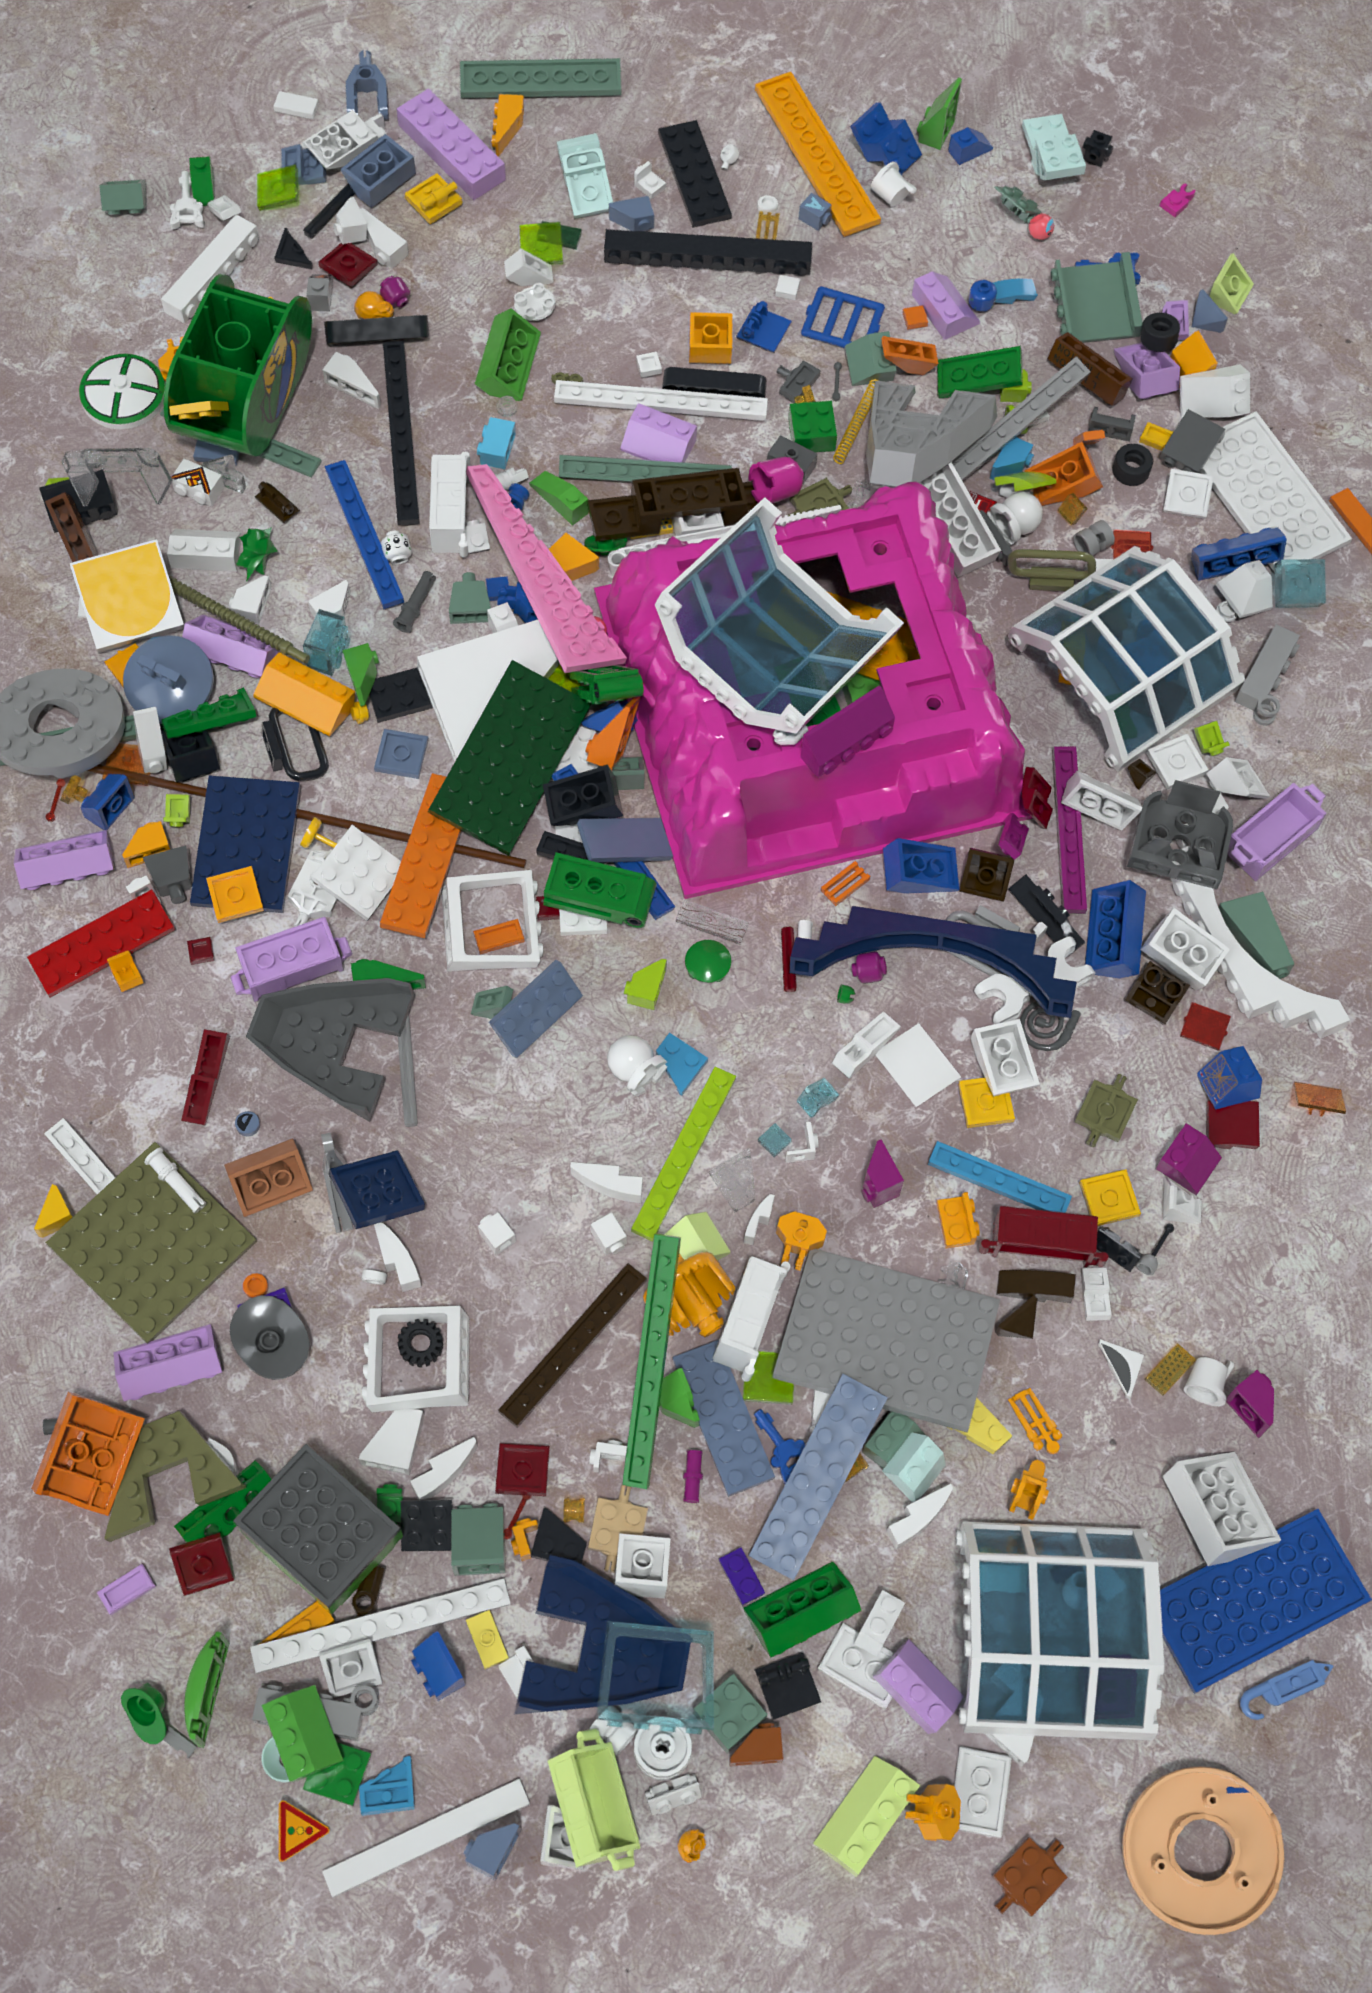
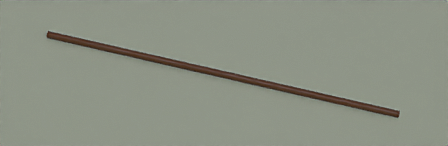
M99 764L87 770L107 776L109 774H123L129 781L206 797L207 788L180 782L176 783V781ZM297 809L296 818L312 821L316 817L321 820L322 824L349 829L353 825L363 833L407 843L411 835L405 832ZM457 844L454 852L524 869L527 862L526 859Z

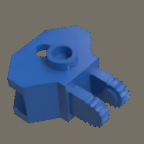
M517 582L516 586L503 585L498 588L500 596L497 599L498 606L508 602L510 608L513 609V614H518L525 623L538 620L519 582Z

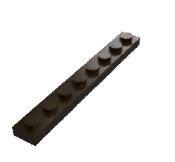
M627 1263L499 1408L498 1412L518 1428L644 1285L647 1278Z

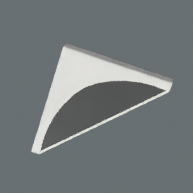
M1100 1339L1098 1346L1106 1357L1115 1379L1118 1380L1125 1393V1397L1130 1399L1144 1355Z

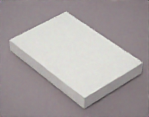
M843 1623L817 1670L886 1710L892 1696L873 1676L894 1653L882 1646L876 1657L858 1647L854 1643L860 1632Z
M959 1747L954 1780L955 1789L961 1800L959 1831L1001 1838L1011 1756Z

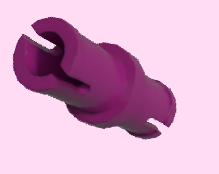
M687 1450L686 1473H683V1479H685L683 1502L699 1503L700 1481L703 1480V1474H701L702 1451Z

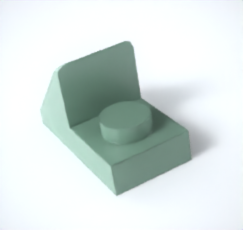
M502 986L476 992L471 1014L492 1019L512 1001L514 989Z

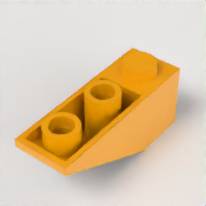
M499 94V101L494 105V115H497V119H493V131H496V135H492V147L495 148L497 156H500L523 126V95Z

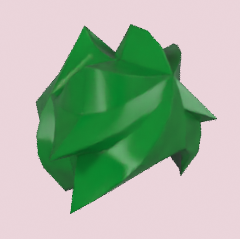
M272 527L265 530L249 528L246 534L239 537L243 543V552L240 554L236 565L246 568V582L255 571L264 575L267 557L271 553L279 552L269 537Z

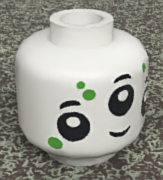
M398 530L388 532L387 536L381 541L385 558L393 565L406 563L412 554L408 536L399 533Z

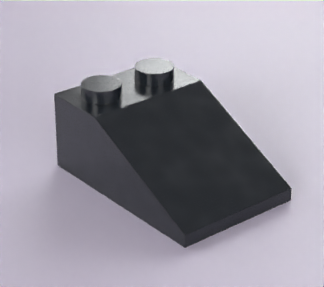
M160 724L165 755L176 783L220 770L215 748L207 730L168 739L162 724Z
M608 765L543 784L551 826L576 825L579 819H612L624 816L616 777Z

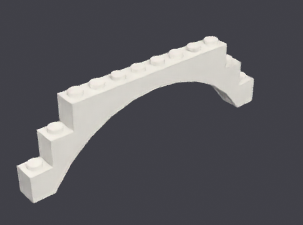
M1221 792L1212 811L1217 815L1223 806L1227 810L1229 808ZM1176 839L1178 846L1187 852L1189 850L1187 843L1181 839ZM1172 861L1175 865H1180L1179 862ZM1170 878L1176 895L1181 897L1184 902V909L1188 915H1191L1194 923L1230 949L1217 969L1225 976L1229 991L1235 994L1240 1011L1245 1013L1248 1019L1274 1010L1273 1013L1276 1021L1281 1023L1284 1029L1309 1019L1312 1031L1317 1033L1320 1039L1345 1029L1350 1019L1339 1000L1309 993L1282 981L1260 966L1240 946L1225 924L1212 888Z

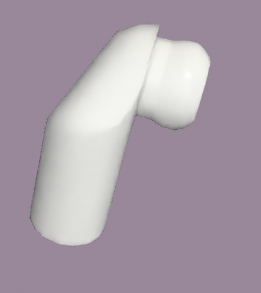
M805 725L797 734L775 730L773 733L774 741L779 745H795L803 737V734L808 732V728Z

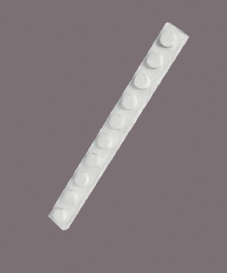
M556 380L554 403L633 410L640 403L660 412L766 421L768 398L562 380Z
M500 1579L251 1646L255 1672L257 1674L319 1657L321 1652L370 1639L371 1642L508 1606L510 1605L505 1580Z

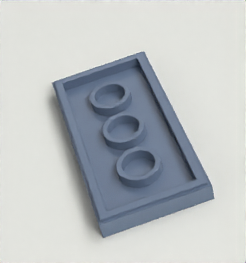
M661 818L579 819L577 822L589 861H669L673 857Z

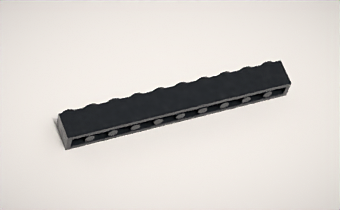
M606 229L604 263L810 275L812 242Z

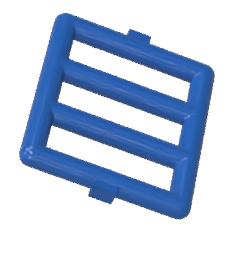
M820 286L816 291L812 304L808 305L806 310L807 317L801 334L804 337L845 348V345L853 342L851 338L863 307L875 310L867 334L878 333L880 330L879 323L885 306L876 301ZM823 296L834 298L835 302L823 333L811 330ZM844 301L855 304L842 339L832 336L831 333Z

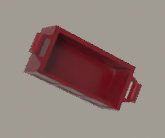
M1000 1206L993 1225V1240L984 1239L979 1247L981 1254H992L991 1256L995 1258L1000 1252L1084 1262L1083 1267L1085 1268L1089 1267V1265L1103 1267L1109 1258L1105 1252H1096L1097 1216Z

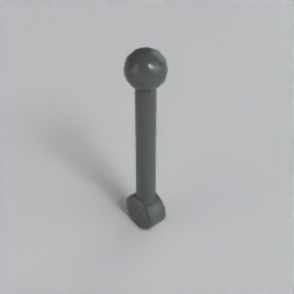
M840 362L834 364L836 371L832 400L835 402L840 400V393H838L839 375L842 368Z

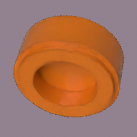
M254 1273L245 1278L243 1290L247 1297L253 1298L266 1295L268 1292V1282L263 1275Z

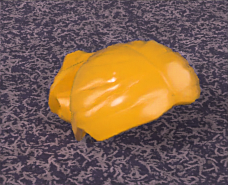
M367 291L359 295L354 305V311L358 318L363 319L392 317L394 310L389 302L384 301L380 294L373 291Z

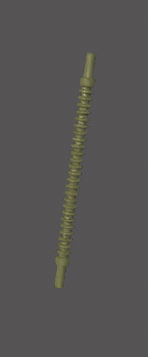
M169 576L173 592L178 594V596H182L194 605L197 604L198 607H202L203 610H207L209 613L211 612L212 615H216L223 621L226 620L227 623H231L237 629H241V631H245L252 637H256L257 640L265 642L266 645H270L277 651L280 650L282 654L291 655L305 664L309 662L310 656L295 648L293 643L285 641L284 638H280L273 632L270 633L269 630H265L259 624H255L253 621L250 622L249 619H245L239 613L231 611L230 608H226L219 602L216 603L210 597L202 595L201 592H197L190 586L187 587L186 584H182L181 581H177L176 578L173 579L172 576Z

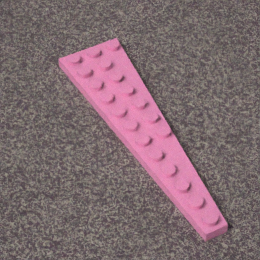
M487 464L467 466L466 475L564 673L625 664L627 659L614 639L612 637L609 638L605 633V627L601 621L597 622L592 615L593 610L591 607L584 604L578 589L572 584V581L544 542L537 539L534 534V528L531 524L527 525L522 518L523 513L519 508L516 509L510 495L504 490Z

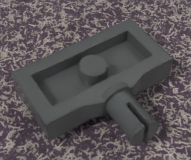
M804 360L792 371L780 365L777 373L784 376L786 381L780 387L779 394L794 403H798L818 379L821 370Z

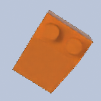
M1083 442L1024 470V472L1043 473L1056 479L1057 483L1033 488V495L1040 501L1042 506L1084 497L1103 488L1092 457Z
M641 696L634 697L598 734L595 733L592 740H589L585 750L588 753L586 761L599 766L608 765L611 770L616 766L624 755Z

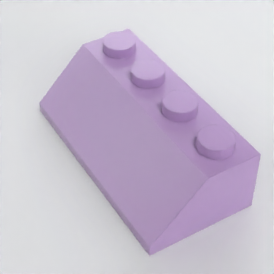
M201 615L186 622L182 637L199 646L210 662L226 664L232 670L246 671L249 676L255 678L262 676L266 665L280 652V650L277 651L245 631L237 629L236 626L206 615Z
M107 830L15 849L14 867L20 889L34 890L43 884L58 885L63 883L64 880L71 878L73 880H81L90 874L105 875L109 873L110 870H113V857Z
M211 1324L157 1339L148 1344L144 1343L114 1352L115 1377L123 1401L138 1400L147 1394L161 1393L174 1386H185L195 1380L212 1378L218 1373H222L221 1361Z

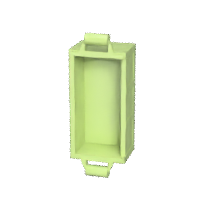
M597 1729L577 1732V1748L548 1760L576 1867L609 1860L614 1871L632 1868L635 1865L634 1851L641 1847L612 1743H604ZM596 1740L597 1744L584 1746V1741ZM623 1855H628V1857L616 1859Z

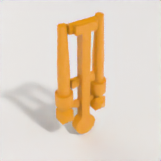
M1031 1388L1009 1398L1008 1401L1027 1432L1028 1439L1034 1443V1449L1036 1451L1041 1450L1044 1446L1041 1440L1044 1439L1047 1443V1452L1053 1455L1057 1454L1060 1446L1056 1441L1062 1438V1433L1060 1430H1057L1054 1420H1051ZM1030 1395L1042 1418L1039 1419L1025 1396ZM1020 1399L1033 1420L1030 1425L1015 1401ZM1044 1422L1046 1423L1045 1426H1046V1428L1048 1429V1431L1045 1430V1428H1044V1426L1042 1425V1423H1044ZM1037 1427L1041 1435L1038 1436L1033 1428Z

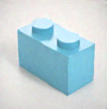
M490 417L488 425L483 427V442H479L477 447V455H480L481 465L487 464L491 467L506 469L516 436L515 422Z

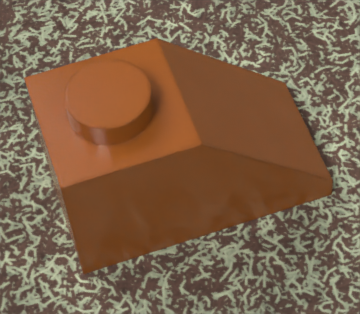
M774 1723L759 1724V1728L754 1729L730 1757V1767L782 1763L781 1727H775Z

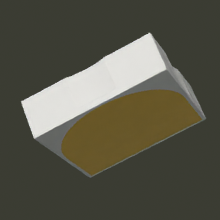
M157 539L69 563L98 654L130 645L140 639L154 638L184 629V623Z

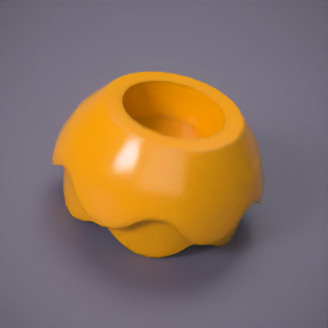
M690 1829L684 1832L678 1842L679 1854L688 1863L699 1860L700 1852L706 1847L705 1834L699 1831V1829Z

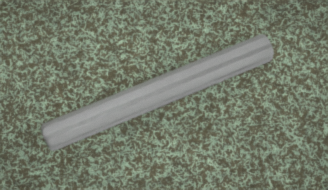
M407 1016L401 1036L398 1037L404 1123L406 1127H414L418 1122L409 1016Z

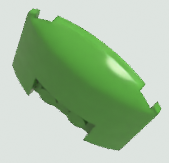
M216 1632L199 1652L190 1671L185 1691L184 1714L187 1732L190 1740L200 1748L205 1747L230 1645L221 1632Z

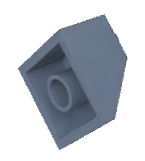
M514 1823L480 1834L475 1841L471 1839L463 1853L466 1857V1864L496 1881L521 1833L520 1826Z

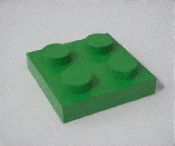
M337 1742L344 1761L308 1776L303 1790L354 1807L359 1793V1786L362 1784L372 1754Z

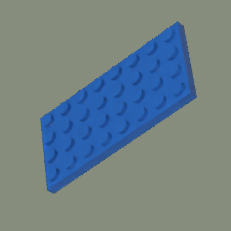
M1319 1509L1277 1529L1276 1531L1281 1539L1279 1543L1227 1563L1206 1566L1160 1590L1163 1639L1194 1694L1372 1601Z

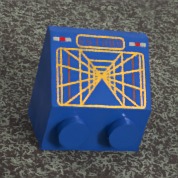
M1244 1046L1221 1051L1197 1073V1077L1215 1110L1260 1098L1262 1078Z

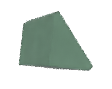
M622 757L612 769L616 777L618 790L644 789L645 772L643 757Z

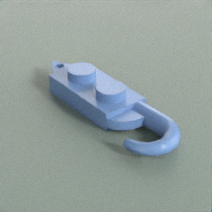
M1311 1660L1256 1685L1243 1693L1240 1699L1242 1712L1250 1719H1263V1714H1255L1249 1709V1702L1252 1699L1262 1695L1264 1700L1270 1705L1279 1706L1325 1685L1324 1681L1334 1666L1315 1663L1314 1660Z

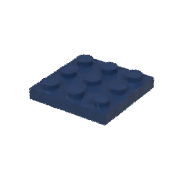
M398 1150L334 1167L329 1171L330 1178L355 1229L425 1210V1203Z

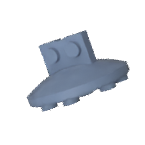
M179 636L156 637L142 644L129 658L123 675L124 692L130 705L135 711L156 707L159 724H162L161 719L187 709L195 711L199 704L207 702L211 695L214 681L211 663L203 650L192 641Z

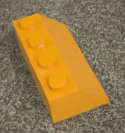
M278 652L266 665L253 697L331 736L351 713V707H353L355 701V691Z

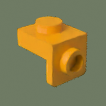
M129 951L107 959L113 977L121 992L143 984L142 977Z
M523 1519L516 1522V1526L512 1527L515 1540L510 1542L514 1555H520L521 1561L531 1559L525 1534L538 1530L537 1520Z

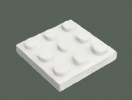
M351 825L311 877V880L367 921L392 888L401 861L355 826Z

